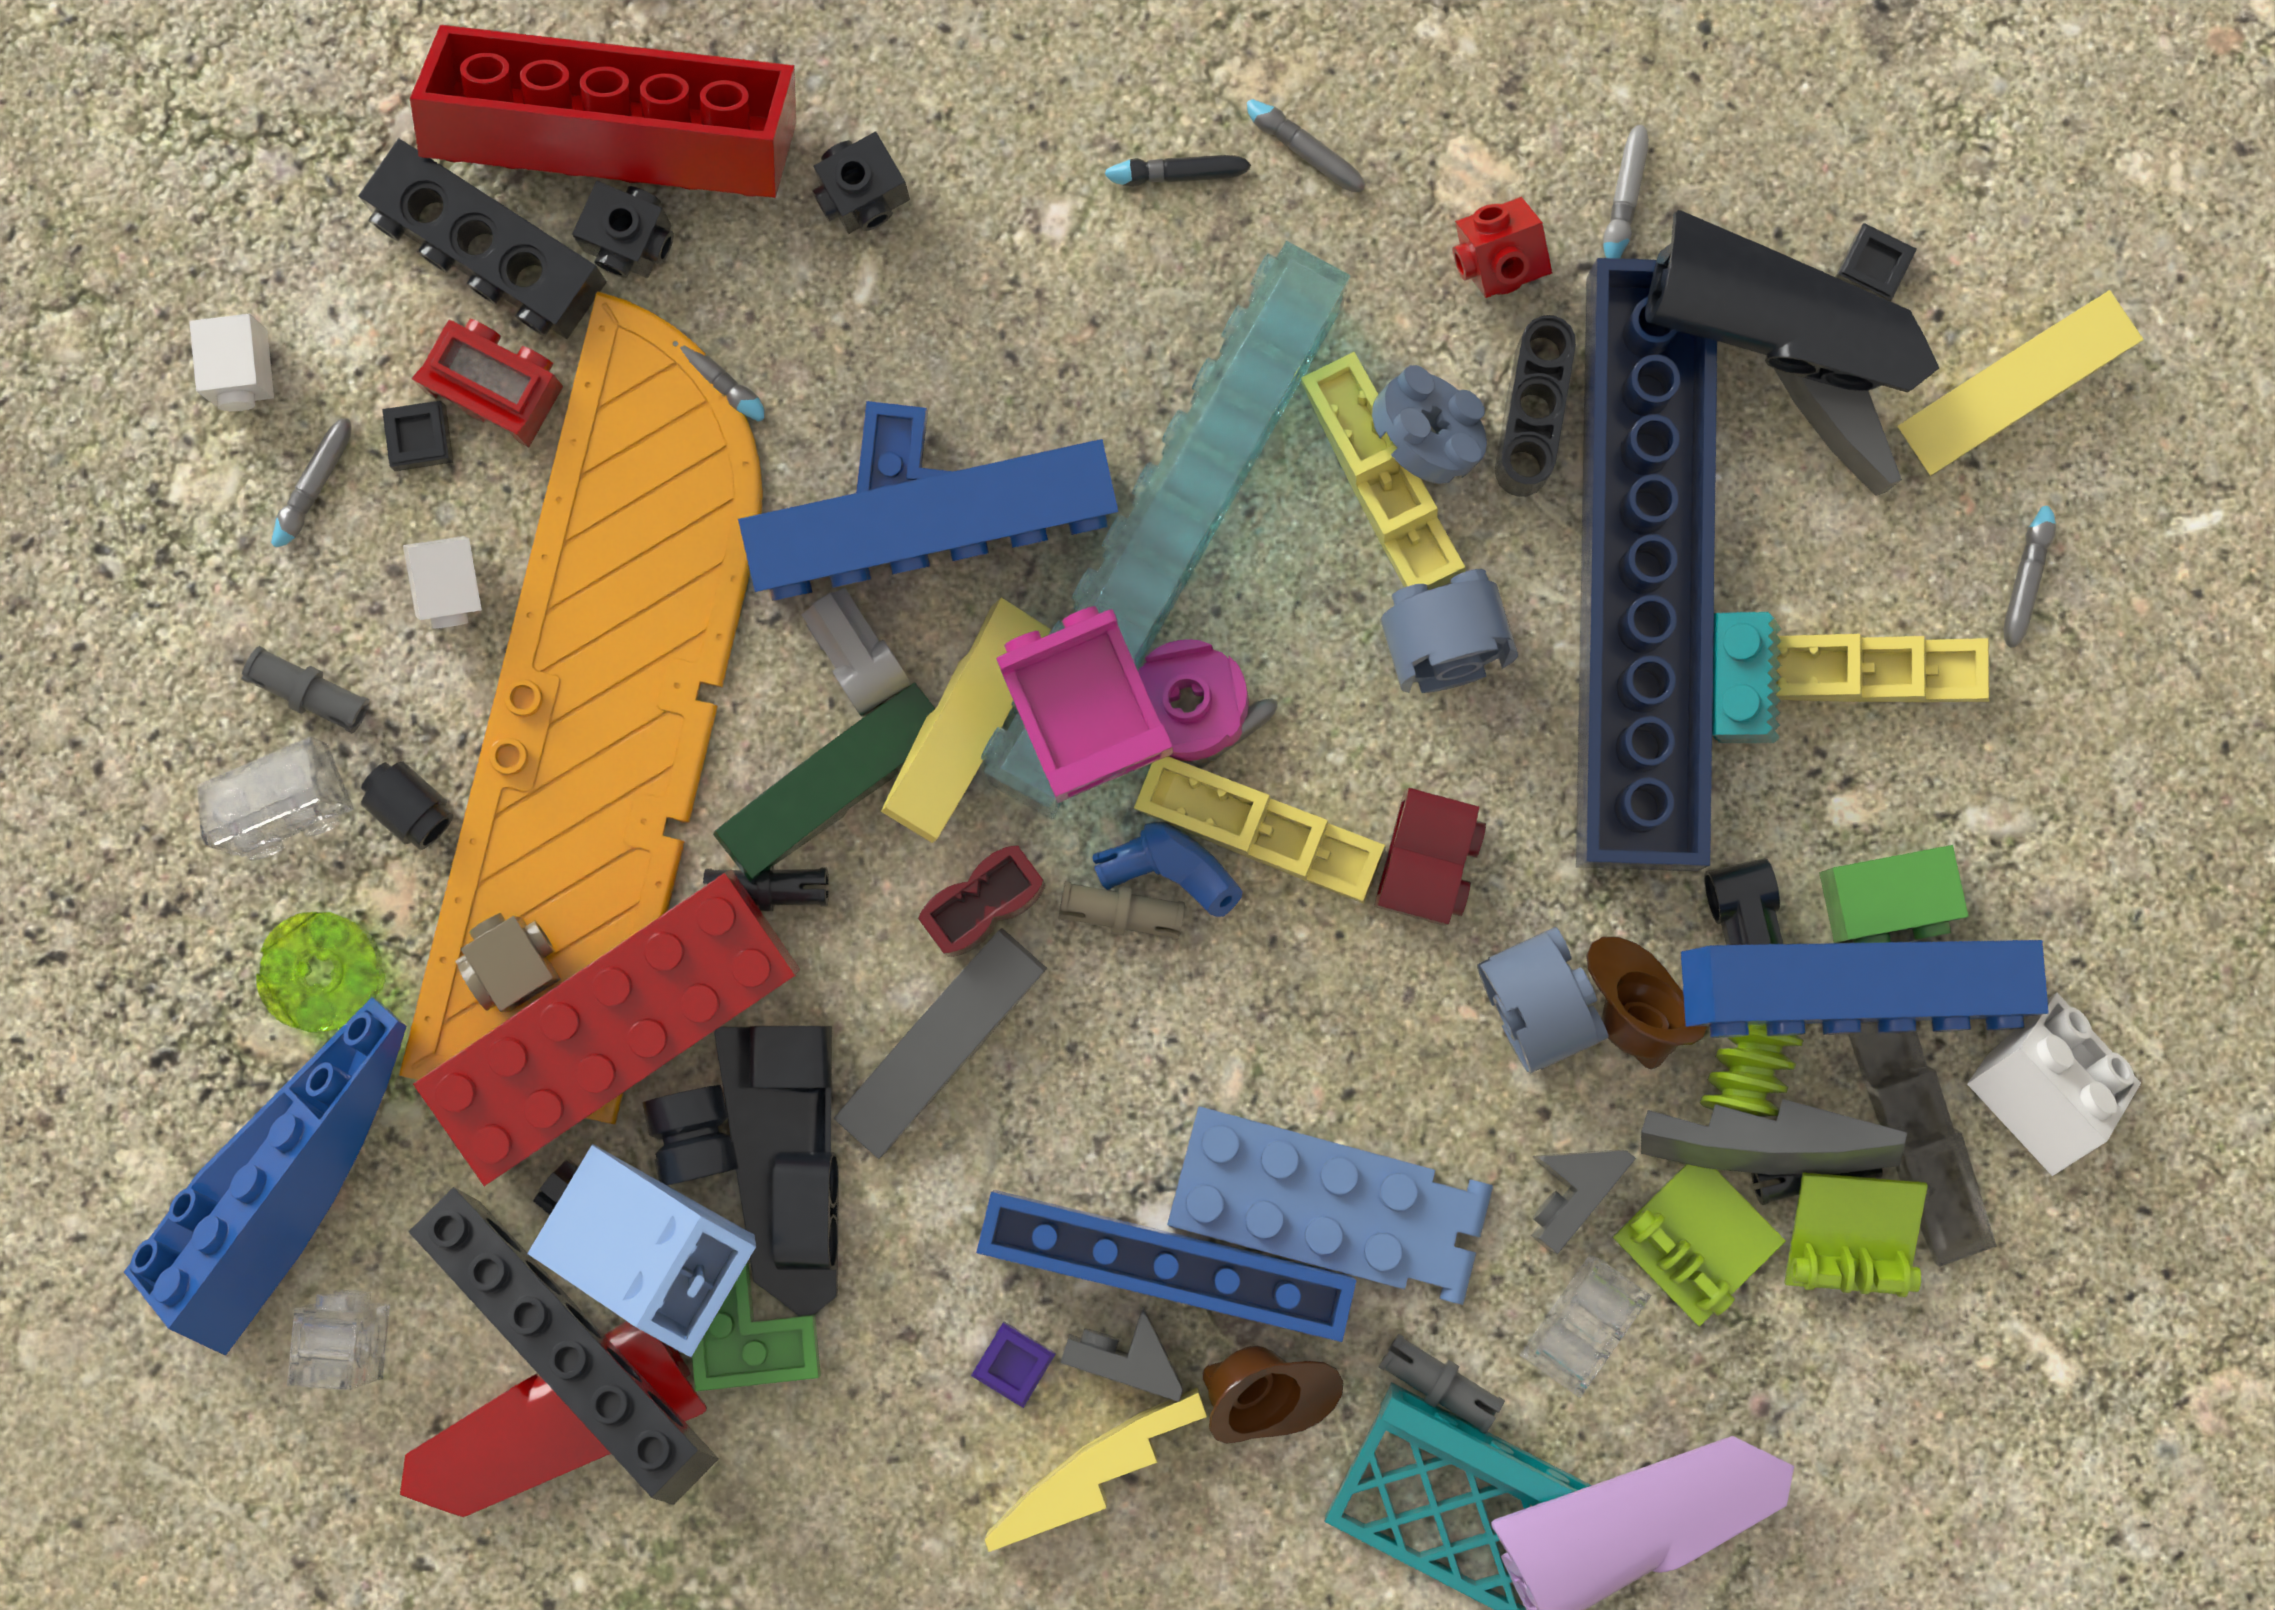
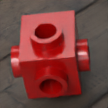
M1522 196L1503 204L1483 206L1476 210L1473 215L1455 221L1460 243L1452 248L1456 267L1461 278L1464 281L1472 279L1485 298L1496 294L1512 293L1523 284L1552 274L1543 222Z

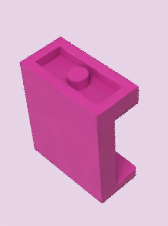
M1096 606L1077 611L1062 620L1064 629L1041 638L1039 631L1023 634L1007 642L1004 645L1007 653L996 658L1057 803L1170 756L1173 753L1172 743L1164 725L1160 723L1121 634L1113 609L1100 614Z

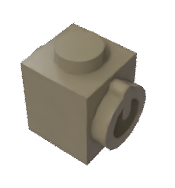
M498 913L470 930L469 933L473 941L461 948L464 955L455 960L468 988L486 1011L497 1006L500 1012H510L561 980L547 958L555 950L543 929L536 921L526 925L523 918L514 915L505 920L503 915Z

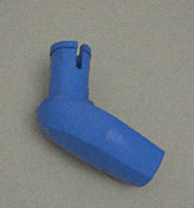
M1166 822L1145 824L1144 830L1140 833L1141 837L1130 840L1120 846L1097 852L1092 857L1093 862L1098 864L1094 866L1097 876L1106 890L1154 871L1157 875L1161 874L1163 877L1180 885L1210 915L1215 917H1224L1242 898L1243 892L1218 860L1191 837Z

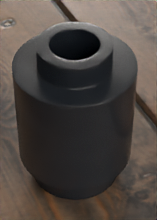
M400 761L392 766L387 762L380 764L366 777L361 785V789L365 792L361 806L405 845L412 843L419 850L427 848L442 835L453 819L454 815L445 807L447 800L404 761Z

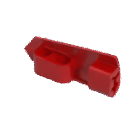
M628 1321L623 1322L604 1334L684 1421L702 1415L707 1411V1406L687 1380L691 1372L678 1350L638 1329ZM536 1373L405 1454L400 1495L464 1518L611 1453L541 1376Z

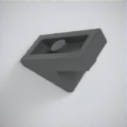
M1627 1150L1533 1156V1159L1569 1189L1563 1196L1555 1191L1544 1201L1533 1216V1220L1539 1226L1531 1236L1548 1251L1558 1254L1636 1158Z
M1142 1307L1128 1353L1116 1350L1119 1339L1095 1330L1084 1328L1081 1338L1069 1334L1060 1363L1179 1402L1183 1391L1182 1383L1144 1307Z

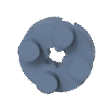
M1409 365L1399 376L1391 380L1376 397L1372 409L1375 430L1379 438L1387 432L1390 440L1397 447L1391 454L1392 457L1413 475L1432 483H1449L1455 476H1462L1461 478L1466 476L1485 455L1487 439L1484 426L1480 420L1485 414V409L1481 400L1474 393L1468 390H1458L1447 381L1429 374L1424 368L1417 365Z

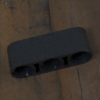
M1543 315L1533 319L1526 326L1514 353L1495 464V477L1501 488L1517 497H1526L1537 493L1548 480L1556 464L1576 339L1572 327L1564 319L1554 315ZM1537 338L1551 340L1559 350V357L1554 360L1538 358L1533 353L1530 342ZM1527 395H1536L1543 398L1548 404L1549 416L1544 418L1528 416L1521 407L1520 399ZM1518 452L1531 454L1538 461L1540 473L1533 477L1519 475L1511 465L1510 456Z

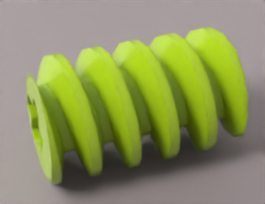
M1748 1025V1036L1726 1037L1737 1048L1717 1050L1715 1057L1729 1068V1071L1711 1072L1707 1080L1722 1093L1721 1095H1703L1700 1104L1712 1111L1716 1104L1759 1117L1778 1116L1780 1109L1767 1100L1766 1097L1768 1093H1787L1788 1086L1775 1077L1774 1072L1775 1070H1794L1796 1066L1795 1062L1781 1052L1782 1048L1802 1046L1804 1040L1798 1035L1767 1036L1766 1025Z

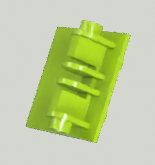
M1688 1164L1673 1176L1612 1236L1698 1327L1713 1313L1719 1316L1726 1311L1735 1300L1732 1294L1786 1242L1717 1169L1702 1168Z
M1803 1173L1784 1281L1785 1285L1804 1287L1805 1290L1826 1288L1838 1289L1843 1293L1859 1291L1860 1294L1866 1295L1870 1294V1292L1889 1293L1904 1298L1907 1297L1909 1292H1919L1921 1287V1270L1919 1267H1913L1928 1186L1927 1183Z

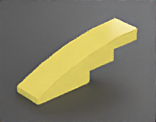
M2109 290L1979 372L1897 427L1929 475L1932 476L2035 409H2039L2144 339Z
M1355 352L1301 377V383L1334 453L1403 586L1426 584L1428 590L1450 583L1453 577L1465 572V565L1437 517L1438 508L1421 478L1404 469L1392 457L1391 454L1397 447L1390 440L1387 432L1379 438L1372 417L1373 404L1378 393Z
M1002 597L991 606L969 653L958 662L937 708L926 717L881 810L882 813L931 843L938 839L1014 705L1013 698L996 658L1007 653L1004 645L1012 639L1032 631H1039L1041 638L1049 635L1050 628Z
M1860 634L1778 636L1781 642L1777 647L1781 654L1777 657V660L1781 666L1776 671L1781 678L1776 683L1781 690L1776 695L1780 700L1989 702L1988 638L1925 640L1924 636L1862 638Z
M1169 756L1151 764L1134 806L1135 810L1192 835L1363 904L1386 849L1384 844L1331 825L1326 819L1271 799L1270 795Z
M1198 1388L1181 1394L1179 1402L1170 1399L1138 1413L1086 1444L1033 1485L988 1530L985 1537L988 1552L1106 1509L1107 1498L1101 1483L1157 1463V1455L1151 1441L1152 1437L1207 1417Z

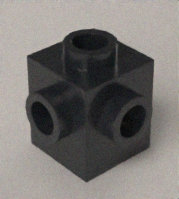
M876 131L855 143L847 140L832 146L822 155V161L813 166L820 186L812 190L817 203L829 222L839 217L848 234L859 228L862 231H870L881 226L891 218L893 209L910 200L906 182Z
M597 180L572 233L583 252L596 257L594 263L597 266L622 278H627L630 271L648 278L654 264L661 265L667 258L674 238V233L670 230L672 225L663 208L660 207L661 201L656 196L634 186H628L627 191L624 192Z

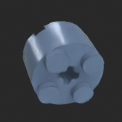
M1474 569L1460 573L1450 580L1451 584L1428 590L1426 584H1414L1392 594L1394 606L1382 615L1381 624L1399 685L1403 692L1410 693L1413 682L1419 683L1421 693L1437 692L1462 686L1487 677L1484 665L1498 658L1502 669L1517 659L1518 651L1496 583L1488 581L1484 569Z
M1557 927L1542 932L1477 964L1481 981L1491 1005H1496L1504 1023L1502 1028L1521 1064L1527 1072L1530 1071V1074L1539 1069L1542 1070L1608 1038L1607 1030L1593 1005L1587 1007L1597 1001L1592 985L1581 967L1572 970L1566 963L1572 960V957Z

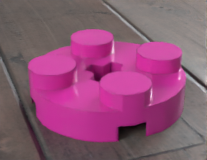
M1184 639L1161 645L1145 657L1146 663L1138 670L1160 723L1164 725L1172 743L1173 753L1169 757L1179 761H1194L1208 758L1222 751L1225 747L1234 745L1242 734V725L1248 715L1249 697L1240 667L1229 655L1228 659L1222 652L1214 650L1211 644L1200 640ZM1192 688L1194 695L1204 696V700L1196 705L1195 711L1184 713L1181 708H1173L1171 706V702L1180 699V690Z

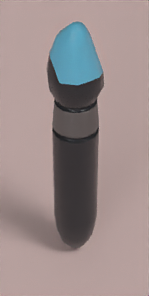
M1236 155L1165 158V160L1156 159L1147 162L1135 158L1106 169L1105 176L1113 183L1133 187L1142 185L1146 181L1179 182L1234 178L1250 170L1251 164L1247 159Z

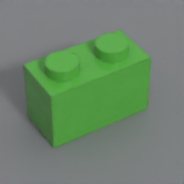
M1953 845L1833 867L1819 872L1834 943L1853 940V943L1891 942V932L1906 929L1913 930L1914 940L1952 933L1949 921L1969 917Z

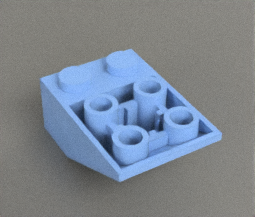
M592 1144L527 1254L633 1326L683 1354L692 1357L755 1250L756 1242L755 1235Z

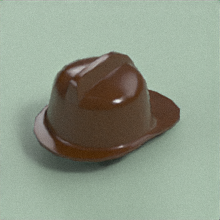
M1601 937L1592 942L1586 954L1587 967L1595 984L1606 998L1601 1019L1611 1043L1623 1052L1634 1056L1645 1068L1655 1069L1678 1046L1692 1045L1703 1039L1707 1026L1686 1027L1683 991L1651 952L1637 943L1621 937Z
M1259 1345L1247 1346L1234 1352L1222 1362L1206 1366L1202 1374L1203 1381L1208 1389L1210 1402L1213 1406L1210 1414L1209 1430L1217 1441L1226 1444L1256 1438L1284 1436L1304 1431L1328 1416L1335 1409L1343 1394L1344 1381L1335 1367L1318 1361L1288 1363L1272 1350Z

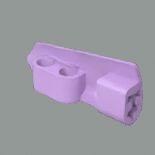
M1730 1436L1584 1489L1494 1519L1492 1521V1528L1507 1553L1501 1555V1558L1526 1610H1586L1651 1571L1658 1573L1668 1572L1690 1563L1786 1507L1794 1466L1734 1436Z

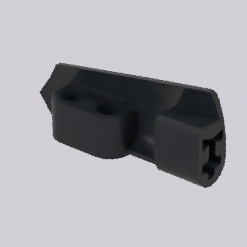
M1678 210L1673 214L1671 244L1660 251L1654 268L1645 310V319L1648 323L1766 355V364L1776 370L1847 390L1869 391L1880 386H1886L1908 393L1939 369L1932 350L1911 310L1682 210Z
M832 1026L719 1027L714 1031L731 1141L734 1143L739 1169H736L745 1230L755 1235L756 1248L750 1256L753 1282L782 1302L798 1316L816 1314L838 1296L839 1171L836 1154L831 1152Z

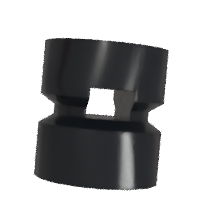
M721 1085L683 1091L642 1102L649 1136L659 1140L663 1139L664 1146L655 1153V1165L658 1179L661 1183L668 1186L739 1169L734 1143L731 1142L729 1135L720 1133L718 1130V1126L728 1118Z

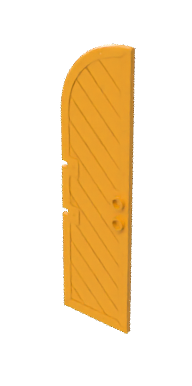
M597 291L403 1057L399 1076L419 1080L659 918L669 908L685 841L666 837L664 832L668 818L683 823L690 822L718 708L713 703L697 701L701 683L723 687L750 577V569L738 519L762 514L763 488L761 467L754 435L747 417L729 405L727 396L723 397V394L716 390L713 384H710L680 349V347L686 346L705 356L706 354L699 346L675 326L653 312L625 299ZM674 341L678 342L677 346H673ZM498 913H501L505 920L514 915L523 918L526 925L533 921L540 925L555 950L547 958L561 979L510 1012H500L497 1006L486 1011L468 988L455 960L464 955L461 948L473 941L469 931ZM623 1093L586 1118L616 1125Z

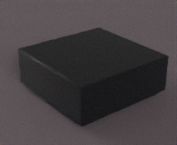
M1863 223L1858 229L1835 277L1892 301L1917 248Z
M441 400L382 409L389 466L391 469L401 471L454 463L447 409Z

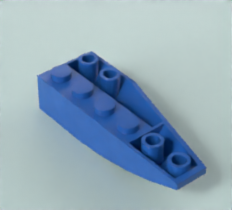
M371 997L196 1174L187 1188L176 1195L170 1205L169 1212L149 1239L143 1241L135 1250L131 1263L124 1273L168 1329L226 1356L302 1254L335 1201L365 1142L387 1089L407 1026L380 1001Z

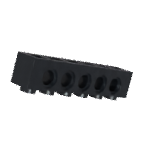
M453 1187L408 1231L651 1498L675 1505L719 1460L713 1451L540 1265L527 1254L526 1250L479 1200Z

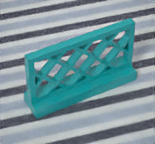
M1391 1382L1380 1403V1411L1325 1515L1324 1522L1494 1610H1526L1525 1606L1516 1602L1510 1584L1512 1580L1505 1569L1497 1545V1541H1500L1495 1531L1492 1530L1483 1500L1508 1493L1520 1499L1523 1508L1526 1509L1531 1507V1505L1535 1506L1592 1485L1489 1432L1483 1434L1477 1427L1439 1406L1433 1408L1425 1403L1423 1398ZM1385 1431L1410 1443L1416 1463L1382 1473L1375 1451ZM1420 1448L1437 1457L1423 1460ZM1370 1462L1374 1476L1361 1479ZM1450 1464L1464 1470L1471 1492L1437 1502L1427 1471ZM1420 1474L1430 1504L1396 1514L1386 1484ZM1475 1477L1491 1485L1479 1489ZM1378 1487L1388 1517L1363 1523L1343 1512L1354 1493ZM1476 1503L1485 1533L1451 1542L1441 1513ZM1434 1515L1443 1545L1422 1552L1407 1546L1400 1525ZM1392 1528L1395 1539L1380 1531ZM1489 1544L1499 1574L1479 1580H1473L1461 1574L1455 1554ZM1447 1557L1450 1567L1436 1560ZM1503 1585L1506 1596L1492 1590V1588Z

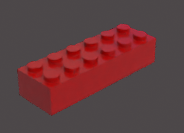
M440 25L410 96L418 155L423 158L441 159L449 162H466L501 166L508 169L562 173L568 176L614 179L628 183L640 182L682 187L688 190L700 189L735 193L749 197L776 198L796 127L795 65Z
M730 869L420 1078L413 1085L483 1186H486L796 976L800 968L738 877Z

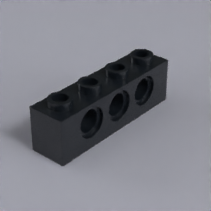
M400 138L394 143L358 195L372 212L368 221L373 226L396 241H399L403 234L421 245L417 253L445 273H448L453 265L470 277L466 283L470 289L495 305L501 297L519 308L515 317L544 337L551 329L563 338L568 339L594 302L597 291L600 292L607 283L595 264L431 158L419 157L418 150ZM436 202L443 203L442 213L436 220L429 223L419 222L420 214L427 205ZM481 234L493 235L492 243L485 252L478 255L468 254V246L476 236ZM532 265L542 267L541 276L536 283L528 287L516 285L517 277L524 268Z

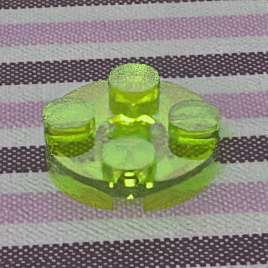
M302 912L287 918L277 925L264 940L260 951L263 954L260 961V974L256 973L257 990L267 1010L281 1023L312 1033L339 1031L371 997L376 999L377 994L380 993L386 982L385 972L382 968L381 953L372 935L355 920L332 912ZM315 956L322 962L331 960L334 965V969L330 973L332 981L326 987L322 983H315L310 986L306 980V977L312 972L308 962Z

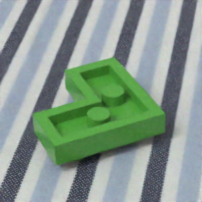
M748 1261L692 1355L695 1392L819 1378L821 1370L815 1314L754 1321Z

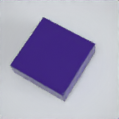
M1004 1321L971 1376L1024 1408L1056 1353Z

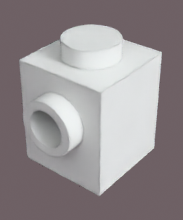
M250 313L189 321L196 392L213 405H218V409L223 411L249 410L255 407V401L274 398L268 331Z
M461 536L403 545L415 616L419 620L431 619L433 629L452 627L469 623L468 612L482 610L469 538Z

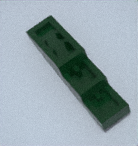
M915 682L765 790L717 828L713 833L714 837L749 882H751L843 818L849 808L893 779L903 767L926 717L936 708Z

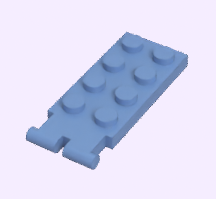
M1198 1106L1167 1225L1405 1289L1407 1279L1412 1278L1441 1286L1440 1299L1463 1305L1476 1252L1455 1247L1454 1245L1458 1232L1481 1237L1493 1185L1471 1179L1469 1180L1467 1191L1433 1182L1434 1169Z

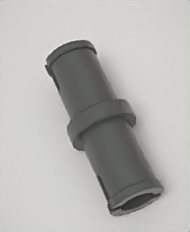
M261 646L254 649L242 671V681L252 683L289 701L288 708L300 714L308 710L345 728L350 733H354L358 729L369 708L368 703L370 699L364 696L360 697L323 679L322 671L312 666L303 669L268 652L267 649Z
M1398 1334L1389 1347V1352L1383 1357L1379 1368L1383 1371H1388L1426 1395L1424 1402L1433 1408L1439 1403L1485 1434L1495 1421L1496 1417L1494 1415L1496 1412H1500L1505 1400L1501 1397H1496L1458 1373L1457 1371L1460 1366L1448 1359L1444 1364L1404 1339V1336Z

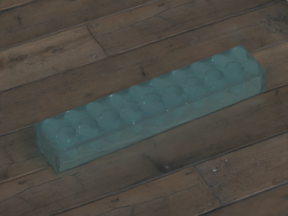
M1287 240L1277 257L1267 253L1251 282V286L1254 289L1249 298L1250 305L1248 309L1238 305L1233 311L1221 335L1225 340L1220 349L1221 356L1219 360L1216 361L1208 357L1192 385V390L1195 393L1191 400V409L1188 414L1180 409L1175 413L1162 438V442L1165 443L1161 454L1163 455L1162 460L1158 466L1151 462L1147 463L1132 491V494L1136 497L1132 504L1134 509L1129 518L1127 519L1119 514L1102 543V547L1106 548L1103 554L1104 562L1098 571L1089 567L1073 593L1072 600L1076 601L1073 607L1075 612L1092 606L1097 607L1099 614L1113 609L1118 620L1119 629L1137 670L1300 385L1301 377L1305 376L1343 309L1351 275ZM1058 620L1050 634L1065 628L1062 621ZM1012 701L1011 706L1015 707L1014 714L1016 716L1007 731L997 727L981 755V759L985 761L984 766L986 767L984 774L990 786L1053 820L1063 801L1057 803L1016 705Z

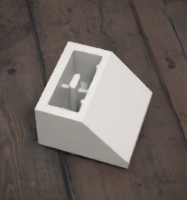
M2058 993L2048 998L2049 1014L2029 1016L2024 1020L2025 1028L2015 1029L1984 1058L1967 1084L2051 1176L2108 1141L2141 1084L2134 1076L2129 1063L2121 1055L2112 1052L2093 1032L2084 1014L2078 1009L2070 1007Z

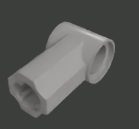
M845 587L820 598L807 611L801 614L822 651H825L836 668L832 672L860 716L911 685L910 680L885 641L877 639Z

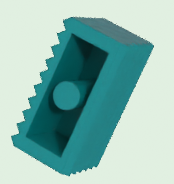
M1769 612L1714 613L1712 737L1718 743H1775L1780 738L1775 731L1780 726L1775 719L1780 712L1775 706L1781 702L1776 695L1781 690L1776 683L1781 676L1776 670L1781 666L1777 660V657L1781 654L1777 647L1781 640L1777 634L1782 629Z

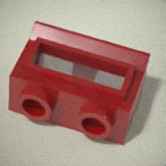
M470 318L465 327L449 319L424 364L413 375L412 380L426 394L435 399L438 395L457 404L463 412L483 423L487 420L508 431L519 443L529 448L563 388V385L556 376L549 372L553 363L525 346H521L517 354L499 346L498 342L501 339V335Z

